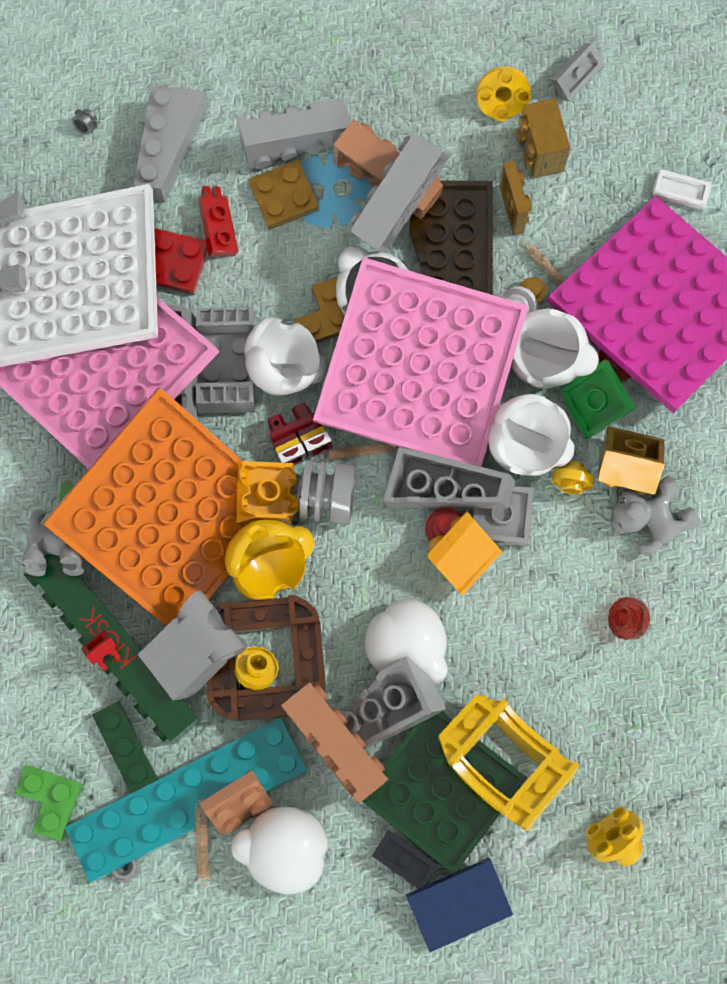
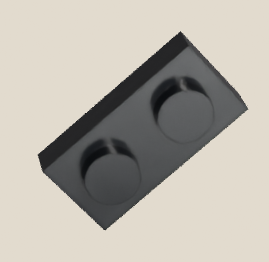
M389 830L372 854V857L418 889L426 886L439 866Z

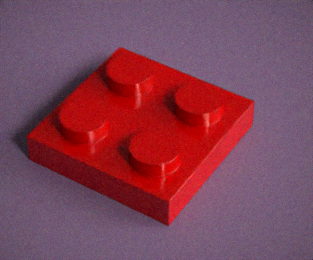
M155 228L156 286L195 295L208 251L206 240Z

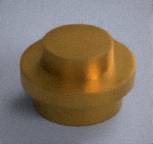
M536 277L524 279L519 286L530 290L535 295L538 304L544 300L547 293L545 283Z

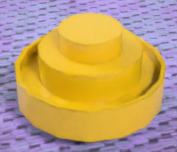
M570 461L568 464L560 467V469L553 470L551 479L554 485L560 487L561 492L579 495L584 490L593 489L595 477L589 473L588 469L584 468V464L576 461Z
M258 646L249 647L237 656L234 665V673L239 683L253 690H262L269 687L275 681L279 669L275 656L267 649Z

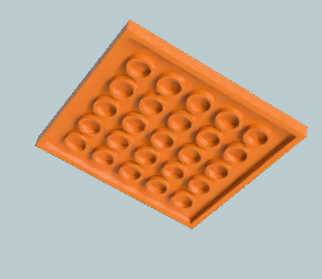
M158 387L42 524L166 627L173 619L178 617L181 607L193 593L202 591L210 599L229 575L225 566L226 550L232 538L242 528L237 524L238 462L242 460L162 388Z

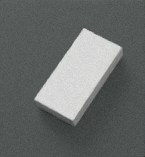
M659 169L651 197L657 196L662 200L704 211L712 182Z

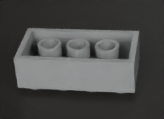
M415 132L411 137L406 136L398 148L401 153L396 161L391 160L382 173L385 176L379 186H373L366 197L369 202L364 210L359 209L350 222L353 225L350 232L382 252L387 253L449 159L443 151Z

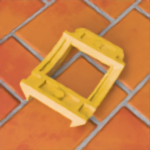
M475 695L438 737L446 759L456 773L489 805L524 831L533 829L534 822L566 784L569 786L580 764L565 758L560 754L559 749L529 727L508 705L509 701L503 698L502 701L489 700L488 696ZM494 722L518 748L539 764L538 768L511 799L493 787L464 758Z

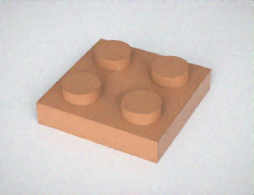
M250 771L199 804L219 833L224 836L227 833L238 830L244 822L252 817H258L272 806L273 802L254 772Z

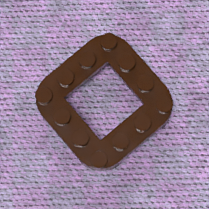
M288 595L285 598L234 603L225 601L215 607L223 623L233 629L235 633L291 628L296 685L267 687L262 690H238L237 678L234 673V656L228 659L226 664L207 682V699L219 716L230 721L289 717L281 705L309 682L313 687L318 684L324 692L326 691L320 619L317 610L308 601L296 595Z

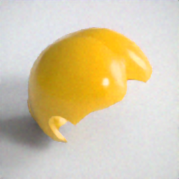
M268 519L253 521L242 527L230 541L225 554L226 570L232 576L237 589L245 597L254 600L272 599L278 592L287 588L293 591L299 585L305 574L306 559L314 550L315 540L312 533L302 526L291 527L284 522Z

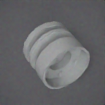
M307 459L305 468L300 475L297 501L300 509V520L308 521L310 508H315L314 520L319 522L323 509L329 510L330 523L350 525L356 464L337 463L333 475H327L326 461H321L319 473H314L315 462L314 460Z

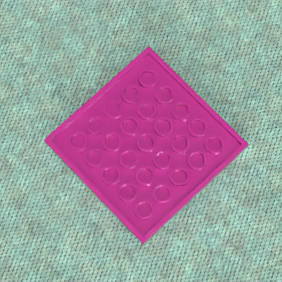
M657 196L650 200L548 296L547 302L554 309L570 314L578 319L584 327L588 339L673 414L727 360V256Z

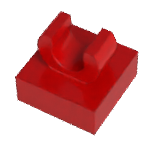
M105 630L81 648L91 664L97 663L103 670L107 669L106 664L103 662V658L107 654L113 655L116 660L120 659V655L115 649L117 645Z

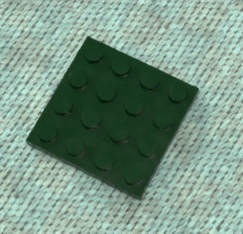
M440 712L413 727L383 766L385 768L383 774L388 780L362 802L449 872L455 873L501 813L482 799L448 763L438 737L453 719L444 712ZM480 740L464 756L466 761L485 780L509 799L514 796L527 779L524 774Z

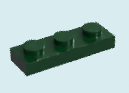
M119 701L92 714L130 793L159 780Z

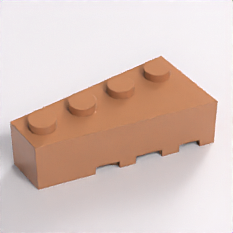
M353 120L333 145V164L340 169L343 165L347 166L351 171V176L359 181L362 178H366L373 188L374 185H380L385 177L382 175L385 167L391 160L395 162L400 153L396 151L395 145L389 140H381L374 135V131L370 126L365 123L359 124ZM438 176L413 212V215L420 219L425 216L442 193L443 184H441Z
M309 682L284 702L281 707L357 803H361L388 780L383 774L385 768L375 756L370 758L363 749L366 747V744L356 732L351 734L344 724L348 721L337 708L332 711L325 701L329 697L318 684L313 687Z

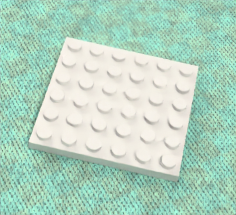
M150 184L24 209V219L0 226V270L20 264L25 269L24 292H16L13 289H2V292L0 291V367L158 338L153 189Z

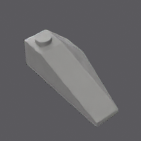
M404 657L381 670L375 677L376 680L367 690H363L358 696L359 699L342 715L348 721L344 725L351 734L356 732L366 744V747L363 748L365 750L446 710V707L434 682L409 657Z

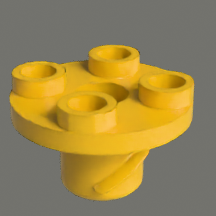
M500 66L491 69L482 76L476 87V100L479 108L484 114L500 122L519 114L523 110V105L527 104L531 99L528 79L520 70L514 67Z
M625 807L615 808L610 815L598 823L590 825L586 830L589 853L595 860L600 862L616 860L621 866L634 864L640 858L643 850L640 840L644 829L643 822L636 813L627 810Z

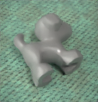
M666 476L659 481L656 496L649 500H644L638 493L629 488L619 492V500L613 513V528L618 533L625 534L640 531L647 525L651 530L653 540L650 544H639L638 547L641 554L645 556L655 554L664 544L674 540L679 533L695 528L701 522L697 513L691 507L680 511L677 515V520L673 519L669 503L680 493V490L670 476Z
M34 511L29 519L28 546L22 557L26 573L33 576L45 575L47 564L44 556L52 554L60 556V563L63 564V572L70 576L83 574L85 562L82 556L41 524L42 519L46 515L44 511Z

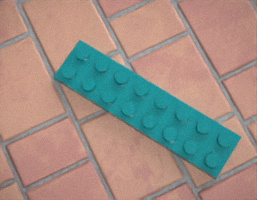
M281 717L65 827L89 883H93L111 874L113 870L123 868L132 863L133 860L136 861L196 830L195 822L198 821H195V809H202L199 803L250 771L254 772L267 793L307 773L308 771ZM207 817V822H205V823L208 824V823H210L211 821H210V819Z

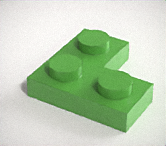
M25 764L15 793L42 802L32 832L62 842L66 833L65 827L69 825L83 784Z

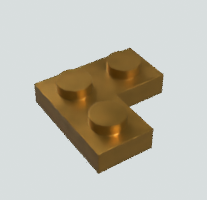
M338 277L312 285L320 311L294 319L295 324H301L313 335L316 343L339 336L345 316L337 303L336 282Z

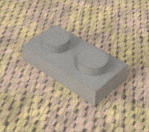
M584 43L550 80L562 100L570 101L604 64L592 43Z

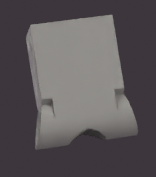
M197 591L185 601L178 617L173 619L138 656L174 701L194 696L226 664L228 659L240 654L247 647L233 629L223 623L217 609L202 591Z

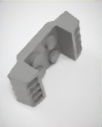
M253 307L196 308L197 331L219 351L198 374V383H196L198 414L255 412L256 387L247 372L244 354L246 339L255 327Z

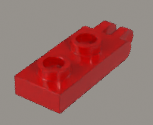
M202 186V196H199L198 204L209 257H234L238 253V247L227 196H222L219 186H213L212 189H210V186Z

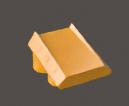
M238 462V525L243 527L253 521L263 519L277 520L290 526L293 524V515L298 510V501L293 496V488L296 483V472L294 471L293 463Z
M468 512L452 522L451 529L445 536H436L430 541L428 546L429 553L426 555L462 596L503 552Z

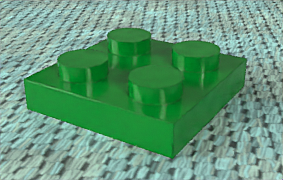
M608 360L600 362L591 374L579 376L558 390L586 439L592 438L608 428V426L636 410Z

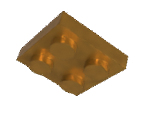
M299 159L248 179L268 230L319 211L318 203Z
M515 161L503 163L499 188L513 236L524 234L526 223L529 222L528 214L532 211V205L529 195H524L522 189L524 177L521 169L517 170Z

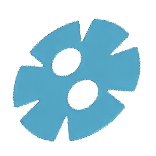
M333 153L327 154L326 168H324L318 155L312 156L301 163L309 184H320L325 188L324 198L317 201L319 211L305 216L304 220L318 227L331 228L334 213L340 225L343 226L351 222L359 209L364 210L352 199L368 201L366 197L370 192L369 181L366 178H362L359 181L351 176V174H347L349 168L345 165L341 169L333 164ZM340 179L348 180L352 184V192L345 197L336 195L333 191V185L336 181Z

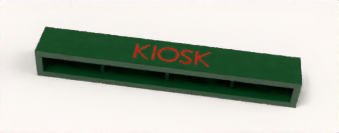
M46 554L44 556L47 564L45 575L33 576L26 572L23 575L34 587L38 584L45 591L42 595L43 599L52 609L57 606L62 611L63 615L60 619L71 631L76 628L82 635L78 639L82 646H85L103 630L109 634L117 645L115 649L119 653L120 659L116 660L111 654L104 656L103 662L106 664L107 669L103 671L107 675L112 672L119 681L115 685L125 697L131 694L137 701V704L133 707L144 720L148 717L152 719L156 724L153 728L156 735L163 742L168 739L171 743L175 744L201 720L183 699L174 701L171 699L138 656L142 650L80 576L65 574L63 572V564L60 563V556Z

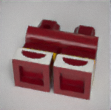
M305 402L291 409L296 419L292 423L286 425L281 414L267 419L270 429V441L280 463H293L295 466L307 460L306 453L310 459L321 454L324 450L332 449V440L327 431L324 430L322 424L313 422L315 412L312 413Z

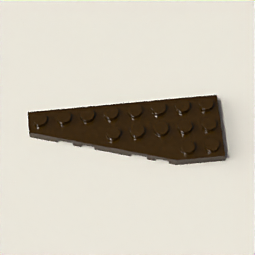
M441 180V184H443L442 193L425 216L420 219L412 214L410 217L409 236L422 274L493 295V181Z

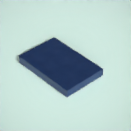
M489 857L405 894L429 952H433L513 915Z

